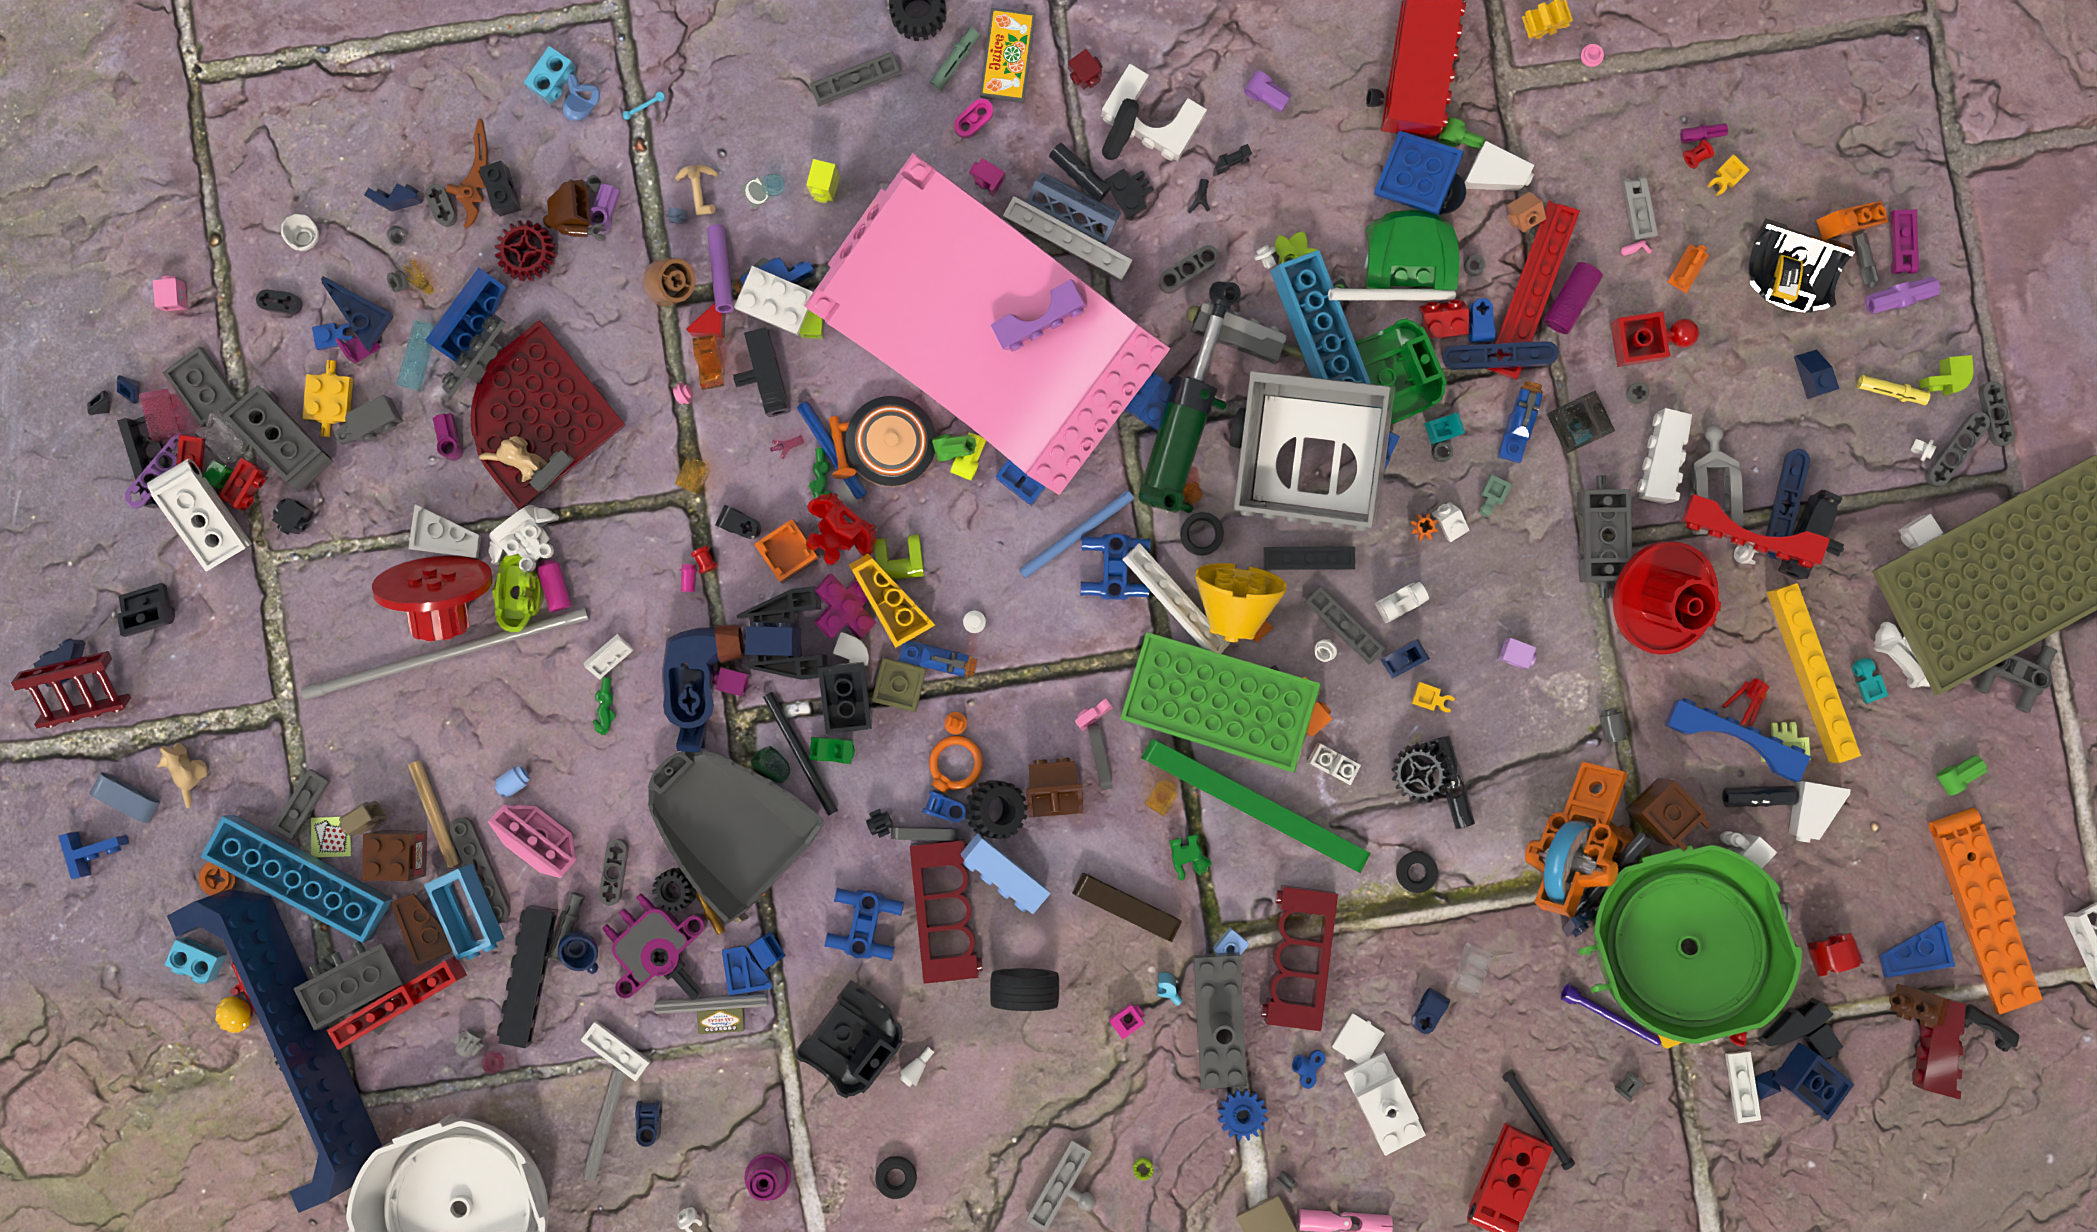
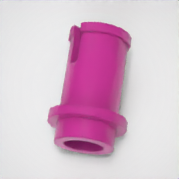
M682 564V569H679V571H682L680 591L695 592V572L698 571V569H695L696 565Z

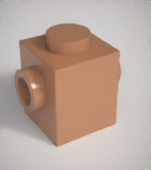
M1531 192L1507 205L1509 223L1512 227L1516 226L1522 232L1527 231L1546 219L1542 201Z

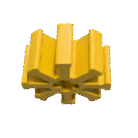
M1553 0L1548 5L1545 2L1537 5L1538 9L1528 10L1525 12L1526 16H1522L1529 39L1533 37L1540 39L1547 33L1553 35L1557 33V29L1567 28L1570 26V22H1573L1567 0Z

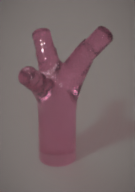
M801 435L786 441L773 440L772 443L777 446L771 447L770 451L783 450L780 457L784 459L790 449L804 444V440Z

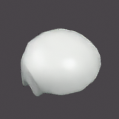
M293 214L282 223V237L294 250L307 251L313 248L319 240V230L316 224L306 215Z

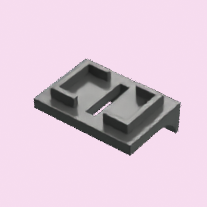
M563 450L560 452L556 451L549 458L550 462L542 470L538 469L531 476L532 480L529 483L538 492L544 491L575 459Z

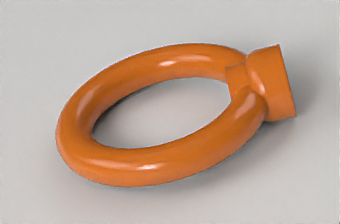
M949 736L939 741L932 749L929 757V769L934 778L931 785L946 794L949 789L961 790L974 784L983 769V757L979 747L972 740L963 736ZM951 745L966 747L974 758V767L971 774L960 781L949 780L941 774L938 768L940 753Z

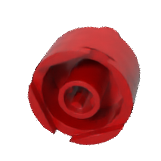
M1851 933L1834 934L1828 937L1829 940H1816L1807 943L1808 952L1817 976H1826L1829 970L1840 973L1864 964L1855 938Z

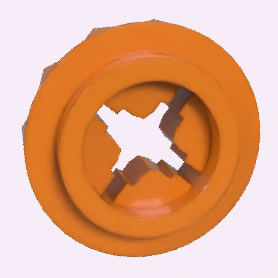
M211 862L205 864L199 873L200 887L210 896L228 889L232 890L237 882L235 875ZM220 871V876L226 880L220 881L217 885V880L210 876L217 875Z

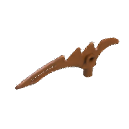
M478 119L473 136L475 158L469 174L459 186L448 184L446 188L447 193L457 195L456 199L466 209L465 228L470 227L478 216L479 209L474 205V202L483 201L478 187L485 188V184L479 167L488 165V152L482 119ZM478 134H480L482 142V160H479Z

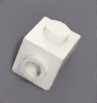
M1453 503L1443 504L1432 512L1433 518L1438 520L1449 542L1470 531L1461 510Z

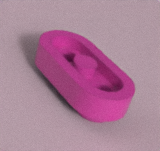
M986 99L974 101L956 118L954 122L956 134L965 139L975 135L993 117L992 104ZM984 109L986 114L979 115L978 111ZM965 124L970 126L967 131L962 129V126Z

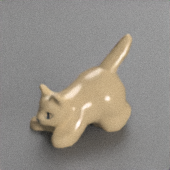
M517 436L510 437L509 440H503L496 453H483L479 456L481 460L501 461L504 464L518 468L523 475L522 482L532 479L531 476L538 469L544 468L547 465V462L540 456L528 453L526 450L528 443L523 438Z
M176 743L173 749L162 746L160 749L162 753L160 763L157 765V768H168L177 787L181 788L186 808H190L192 804L190 789L207 776V765L202 760H189L187 749L181 743Z

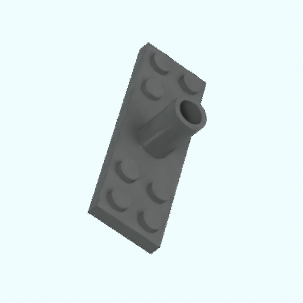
M1240 952L1194 955L1201 1089L1247 1086Z

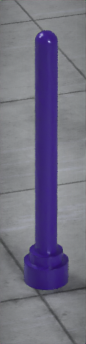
M1568 983L1562 990L1560 998L1568 1004L1578 1003L1658 1046L1661 1044V1040L1657 1035L1582 996L1581 992L1574 985Z

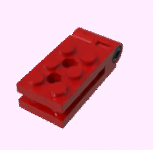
M1504 1123L1469 1204L1467 1222L1489 1232H1518L1519 1223L1524 1218L1553 1147L1543 1139ZM1523 1153L1522 1158L1516 1160L1517 1155ZM1511 1174H1514L1513 1179L1510 1180V1181H1507V1178H1508Z

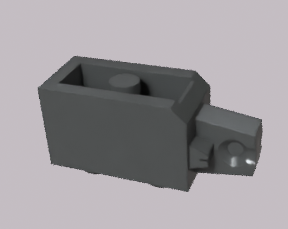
M381 395L346 413V424L334 431V434L342 445L356 440L367 443L375 440L377 435L382 432L386 433L395 430L397 424L403 421L392 399Z

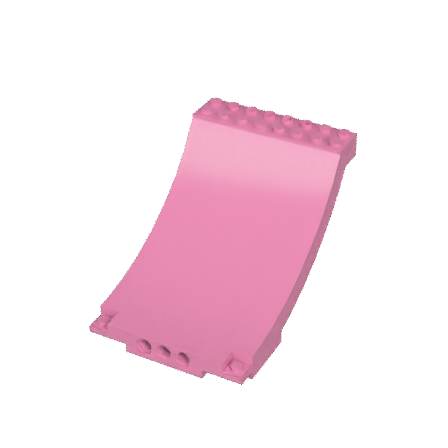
M914 153L911 154L886 191L884 189L879 191L828 263L831 267L804 305L808 310L824 319L827 324L919 387L981 435L1028 476L1058 495L1061 494L1170 350L1160 339L1140 326L1059 261ZM1070 279L1076 282L1088 305L1083 308L1084 312L1075 318H1071V316L1065 318L1061 326L1055 329L1049 327L1042 331L1043 336L1033 341L1031 339L1024 341V346L1016 351L1011 352V350L1002 349L990 324L1010 313L1016 315L1022 321L1037 320L1047 312L1050 306L1052 289Z

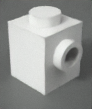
M1931 514L1922 515L1898 530L1901 534L1902 542L1910 549H1914L1943 534Z

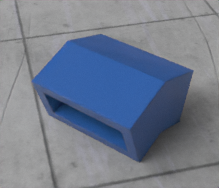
M771 932L748 946L763 970L786 956Z

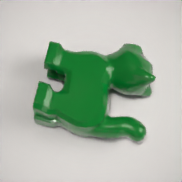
M1198 834L1187 836L1188 845L1185 846L1181 845L1182 838L1169 840L1172 849L1173 865L1180 881L1184 880L1186 876L1182 867L1183 864L1193 861V869L1199 876L1206 873L1212 865L1211 859L1205 857L1202 853L1201 846L1198 843Z

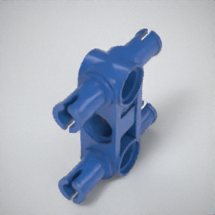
M1117 533L1105 534L1102 537L1082 536V551L1093 550L1104 553V571L1101 582L1081 581L1080 596H1101L1105 600H1126L1128 597L1148 598L1149 588L1145 584L1129 583L1127 581V564L1122 559L1139 543L1150 553V538H1130L1126 534ZM1117 538L1121 540L1122 548L1120 550L1111 549L1109 543L1112 539ZM1113 583L1118 584L1121 587V593L1117 596L1111 595L1108 591L1109 585Z
M837 888L834 902L854 906L853 922L848 937L827 933L824 947L844 950V953L854 958L869 959L873 956L892 961L895 946L878 944L873 939L879 913L881 914L882 911L901 916L904 901L884 898L883 894L871 890L860 889L854 892ZM864 897H873L875 900L874 907H866L863 903ZM856 941L863 942L866 947L865 951H856L854 943Z

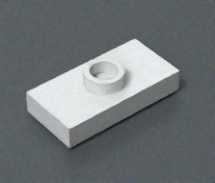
M616 634L583 664L587 670L600 680L629 655L633 648L619 634Z

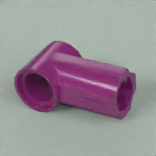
M452 413L436 415L432 419L438 441V453L452 461L460 459L464 453V448L459 442L454 415ZM450 444H454V450L447 454V447Z

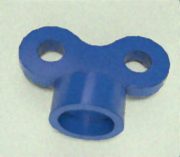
M1320 1050L1312 1051L1309 1058L1299 1054L1292 1062L1293 1072L1301 1074L1299 1081L1301 1086L1306 1089H1310L1316 1084V1071L1325 1063V1054ZM1310 1077V1081L1306 1083V1079Z

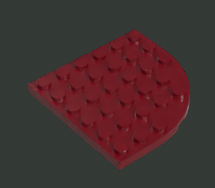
M541 320L537 321L506 346L489 363L480 383L476 386L471 406V433L474 436L478 456L483 453H496L503 440H509L510 437L517 436L523 438L528 443L526 446L528 453L540 456L547 464L550 462L549 458L556 451L560 452L561 450L575 459L544 491L626 426ZM481 460L489 474L518 510L526 507L544 492H538L529 483L532 479L522 482L523 475L518 468L504 464L501 461Z

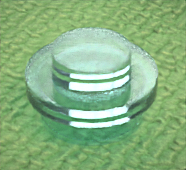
M768 174L764 177L762 189L767 195L778 196L783 192L785 185L781 176L778 174Z

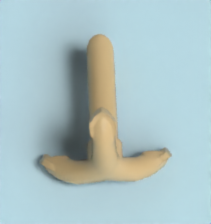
M691 165L682 168L675 176V179L679 182L686 175L691 179L696 215L715 213V206L713 204L704 205L700 173L714 175L715 177L718 176V173L706 165Z

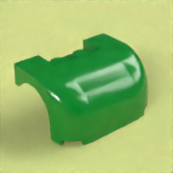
M1408 318L1401 319L1374 335L1355 341L1371 384L1395 387L1391 425L1417 415L1442 400L1447 384L1445 375L1423 326H1419L1416 322L1408 320Z

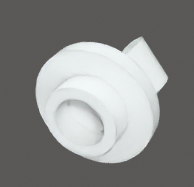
M1265 245L1257 249L1254 259H1261L1265 268L1269 269L1275 266L1276 262L1271 255L1276 251L1275 247Z
M1916 439L1910 451L1922 454L1921 461H1924L1926 457L1931 459L1937 446L1932 445L1934 442L1932 439H1930L1928 444Z
M1748 544L1744 546L1738 545L1734 551V558L1742 564H1755L1756 561L1752 560L1754 553L1759 552L1753 550L1754 546Z
M689 1207L679 1213L677 1226L680 1229H685L686 1232H693L691 1224L697 1223L701 1226L702 1221L697 1211L693 1207Z

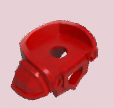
M837 493L822 494L817 498H813L808 503L809 512L822 519L818 523L821 534H810L807 538L806 546L810 550H817L819 547L825 551L824 561L827 564L833 565L839 560V548L849 551L855 545V548L862 556L873 553L877 540V526L874 524L870 525L843 504L838 498ZM844 515L851 519L853 523L848 522L844 518Z

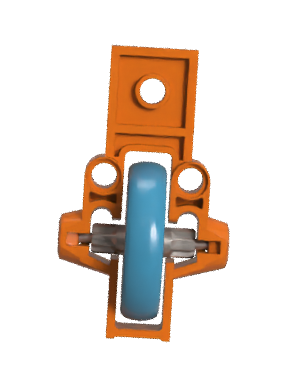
M1582 761L1564 812L1553 813L1547 821L1541 840L1529 842L1525 851V861L1544 874L1534 902L1541 910H1548L1573 918L1580 899L1588 887L1612 886L1615 883L1618 875V864L1612 860L1618 843V838L1609 825L1627 778L1625 771ZM1597 784H1601L1603 786L1602 790L1596 794L1592 793V788ZM1582 821L1594 823L1595 826L1592 828L1590 825ZM1561 823H1565L1560 829H1558V826ZM1604 834H1608L1606 839L1600 840Z

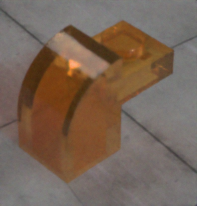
M715 334L693 338L694 357L699 367L701 389L706 390L724 386V363Z

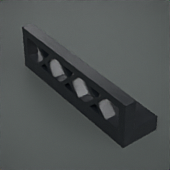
M151 414L134 420L129 418L117 420L135 480L149 465V460L152 461L163 448L154 415ZM148 422L150 430L145 437L140 434L138 425ZM149 442L154 444L157 449L153 458L146 453ZM167 457L160 458V462L158 461L159 465L163 468H170ZM148 474L144 477V482L147 484L156 477L153 474ZM138 484L137 486L140 487L139 493L141 496L142 492L145 489L140 484ZM153 497L144 505V507L154 509L159 507Z

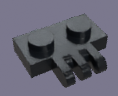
M1123 168L1105 179V182L1111 187V194L1128 220L1147 209V205L1142 198L1152 193L1154 188L1150 186L1145 190L1143 189L1144 186L1150 183L1148 178L1141 182L1138 181L1145 176L1143 171L1129 177Z

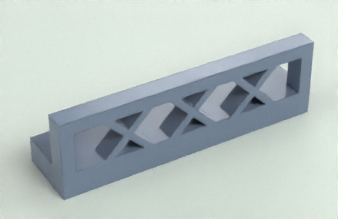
M1044 172L1035 180L1026 202L1105 244L1122 212L1102 202H1098L1087 194ZM1039 191L1045 194L1047 202L1042 203L1034 199L1036 192ZM1061 202L1065 204L1067 212L1061 213L1057 211L1055 203ZM1079 212L1084 214L1088 222H1078L1074 214ZM1102 223L1107 226L1108 229L1105 235L1098 232L1094 224Z

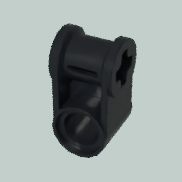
M725 504L715 523L716 526L748 539H755L761 533V525L757 520ZM750 525L753 531H748L745 529V526Z

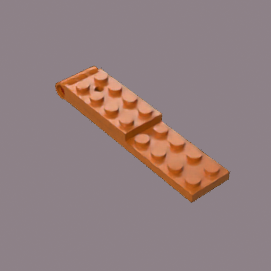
M1971 807L1928 823V827L1937 847L1994 1011L2000 1015L2043 999L2013 918L2016 912L1985 824L1981 823V816L1977 809Z

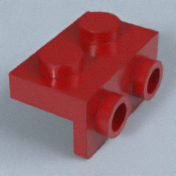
M1453 299L1449 300L1448 303L1428 302L1426 305L1419 306V311L1422 314V326L1429 339L1469 334V308L1464 301Z
M241 458L220 492L219 498L232 504V507L245 511L246 508L253 504L254 495L264 485L266 481L265 476L268 472L245 458Z

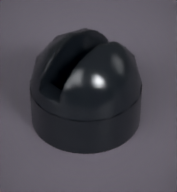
M1373 88L1368 90L1366 96L1367 107H1379L1383 104V101L1380 100V98H1384L1381 90Z

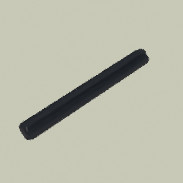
M1640 832L1614 860L1618 864V874L1625 867H1628L1652 841V838L1647 833ZM1609 886L1589 887L1580 899L1575 916L1586 912Z

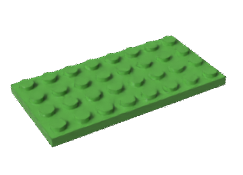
M1146 632L1120 719L1295 773L1322 684Z

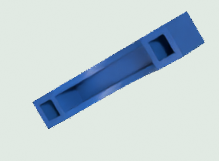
M1683 698L1682 701L1676 700L1664 726L1685 735L1712 731L1737 737L1748 743L1762 756L1772 773L1793 782H1800L1811 756L1804 754L1806 750L1794 745L1791 748L1783 745V740L1774 736L1769 738L1760 735L1762 731L1754 727L1748 726L1747 729L1739 726L1740 722L1733 718L1726 717V719L1718 717V712L1705 707L1702 710L1695 707L1696 703L1689 699Z

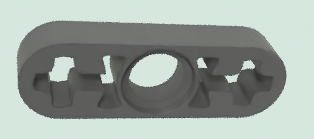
M1996 381L1985 383L1979 388L1978 395L1983 413L1987 414L1990 418V426L1987 429L1990 441L1999 447L2009 445L2015 439V431L2004 388ZM1994 389L1995 394L1988 395L1987 391ZM1998 400V403L1990 405V402ZM1994 408L2000 409L2002 413L1999 420H1995L1992 417V410ZM2004 423L2003 426L1995 427L1997 424ZM2005 433L2006 437L1999 439L1998 434Z
M1099 724L1087 726L1101 790L1112 789L1113 786Z
M891 827V839L957 840V828Z
M622 839L613 840L606 847L599 899L601 903L607 906L618 903L622 897L629 852L628 844ZM617 844H619V848L623 849V852L617 856V860H622V863L610 862V859H615L616 852L612 851V847L617 846ZM611 866H616L620 870V875L617 879H613L608 875V869ZM606 881L609 883L618 882V886L614 885L612 888V893L616 894V897L612 898L611 901L608 900V896H605V892L610 891L611 884L606 885Z

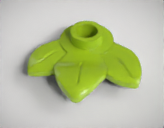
M1304 231L1294 234L1289 240L1282 235L1278 236L1274 247L1276 254L1279 256V264L1286 262L1287 259L1292 260L1317 251L1314 248H1307V238Z

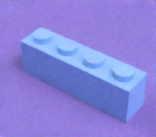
M979 833L961 853L965 860L963 864L972 872L975 869L982 874L980 876L982 880L989 885L994 883L998 886L997 891L1006 899L1009 897L1013 898L1016 901L1014 903L1015 906L1024 913L1028 910L1034 914L1050 895V892L1043 884Z

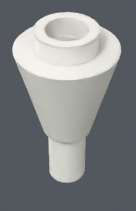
M927 1046L919 1058H916L899 1071L902 1074L899 1079L909 1087L912 1084L917 1086L926 1062L934 1054V1051Z

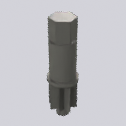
M1862 233L1854 236L1853 241L1864 285L1869 284V288L1876 287L1879 277L1867 233Z

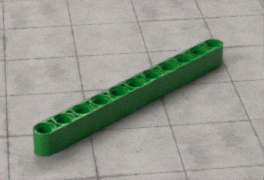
M1152 738L1141 756V759L1359 873L1362 872L1371 854Z

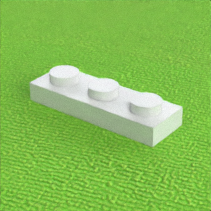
M597 1020L581 1039L583 1043L634 1081L638 1080L651 1062Z
M1742 1050L1725 1053L1735 1121L1737 1123L1761 1120L1751 1051Z

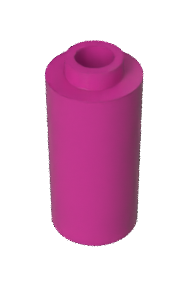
M553 559L541 562L537 572L549 612H556L571 607L572 604L559 562L554 563Z

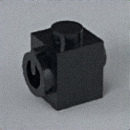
M287 497V499L281 500L274 508L272 520L278 524L277 528L287 535L290 533L300 534V532H304L310 523L309 520L315 512L298 500Z

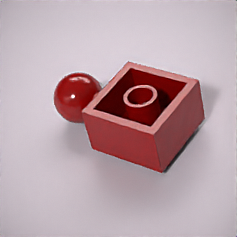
M1663 311L1621 317L1610 323L1617 367L1662 361L1670 357L1668 342H1672L1680 348H1687L1692 346L1699 337V328L1690 319L1677 320L1670 329H1666Z

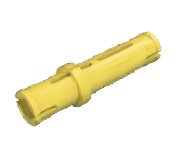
M1863 374L1857 383L1858 389L1895 397L1901 402L1910 401L1924 406L1927 405L1931 395L1930 391L1912 388L1909 384L1900 385Z

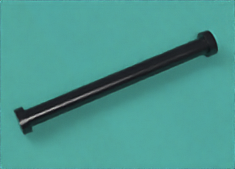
M1514 1070L1506 1072L1502 1079L1504 1082L1509 1083L1549 1145L1553 1147V1151L1562 1162L1561 1167L1563 1170L1572 1168L1575 1165V1161L1573 1158H1569L1516 1079Z

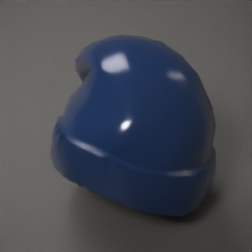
M575 931L564 935L558 945V956L564 966L573 971L587 970L588 973H596L599 968L596 963L598 958L596 940L588 932Z

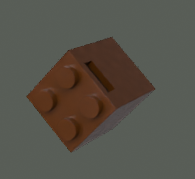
M1657 778L1625 809L1656 842L1670 846L1677 845L1682 851H1685L1687 846L1681 839L1699 822L1706 829L1711 826L1704 818L1708 814L1675 780Z

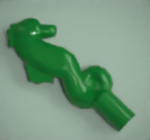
M823 448L815 449L816 462L813 465V473L816 476V480L813 479L808 486L813 492L814 498L822 494L831 493L829 490L824 493L827 486V478L824 474L830 471V464L825 461V451Z
M606 677L602 678L601 690L595 694V700L601 703L597 709L600 723L596 719L592 721L595 725V731L601 735H606L609 732L611 721L616 717L615 713L608 709L612 704L613 694L610 692L612 678Z

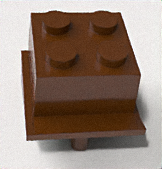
M1057 758L1056 763H1047L1046 759L1034 760L1033 765H1029L1030 788L1026 789L1029 818L1083 813L1082 784H1078L1075 761H1070V758Z

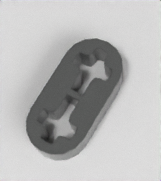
M439 184L430 185L426 189L425 195L435 220L444 227L454 225L457 221V213L449 194ZM435 191L442 193L439 195L441 203L432 198L435 196ZM442 208L450 213L447 221L441 218L444 216Z

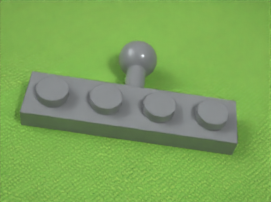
M1071 1139L1026 1217L1027 1222L1046 1232L1066 1196L1077 1201L1079 1208L1083 1211H1090L1094 1208L1096 1200L1093 1194L1089 1192L1080 1193L1072 1188L1092 1153L1091 1149Z

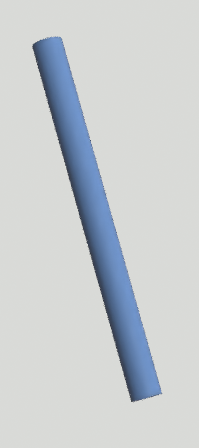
M1129 490L1124 492L1020 568V573L1026 579L1082 538V536H1085L1134 500Z

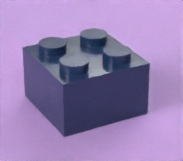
M753 622V627H746L745 655L801 656V628H795V623H776V627H772V623Z

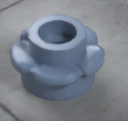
M669 207L668 214H666V217H670L669 222L683 224V220H688L686 217L687 210Z

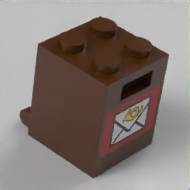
M379 830L363 834L362 881H411L426 876L427 831Z

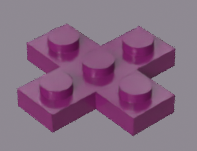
M828 574L814 589L829 606L814 623L829 639L834 638L845 625L858 639H862L876 624L875 620L862 607L868 599L856 578L845 588L833 574Z

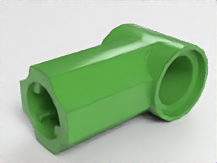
M945 434L932 439L938 462L950 460L958 456L971 455L975 453V447L977 446L975 438H972L970 434L959 436Z
M1972 755L1956 766H1950L1936 774V777L1947 795L1952 796L1962 792L1967 788L1968 783L1985 774L1987 766L1978 755Z

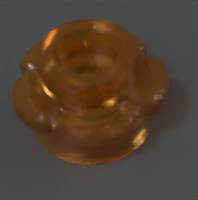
M1193 482L1192 484L1187 483L1183 492L1185 496L1184 501L1196 504L1201 499L1202 490L1199 488L1198 483Z

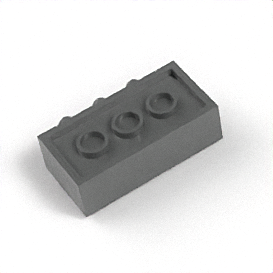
M358 941L352 945L357 954L356 957L344 962L339 952L332 954L330 957L335 967L323 974L317 963L309 966L313 979L294 988V991L314 1030H320L406 984L386 944L381 943L366 951L362 942Z

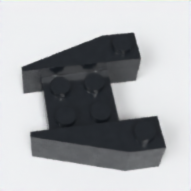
M816 586L794 588L737 614V618H749L750 627H753V622L772 623V627H776V623H795V628H799L798 612L822 610L821 599L814 591ZM802 647L801 656L753 655L754 662L742 664L744 668L800 680L819 678L818 667L828 666L827 655L803 657Z

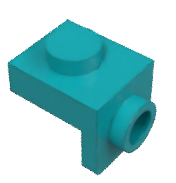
M1458 412L1424 423L1431 445L1453 439L1465 433Z

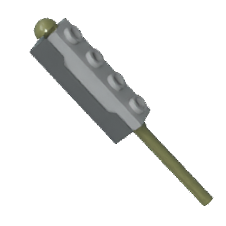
M1211 302L1202 303L1199 307L1191 306L1188 308L1186 317L1188 321L1193 322L1190 332L1204 337L1214 306ZM1228 310L1225 313L1216 342L1273 364L1278 361L1281 352L1304 360L1300 349L1285 343L1287 335L1282 334L1281 329L1273 326L1269 328L1264 327L1260 321L1253 318L1246 320L1240 317V313L1233 310Z

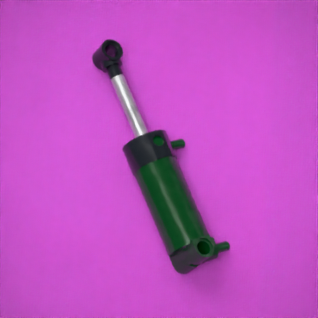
M1218 281L1210 287L1209 297L1212 301L1211 304L1214 305L1191 378L1174 376L1166 401L1167 405L1139 491V501L1143 505L1177 513L1179 510L1186 513L1193 511V505L1183 502L1185 498L1183 495L1184 488L1212 406L1224 410L1227 405L1225 401L1215 398L1217 388L1205 383L1204 379L1226 310H1230L1231 305L1236 304L1240 299V288L1234 282Z

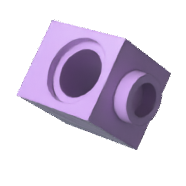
M1505 638L1498 660L1521 669H1529V666H1533L1537 657L1535 653L1536 647L1512 638Z

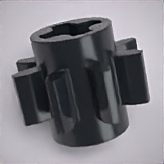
M880 809L869 813L871 818L867 819L866 823L872 836L878 834L879 838L890 834L889 828L894 827L888 811L882 813Z

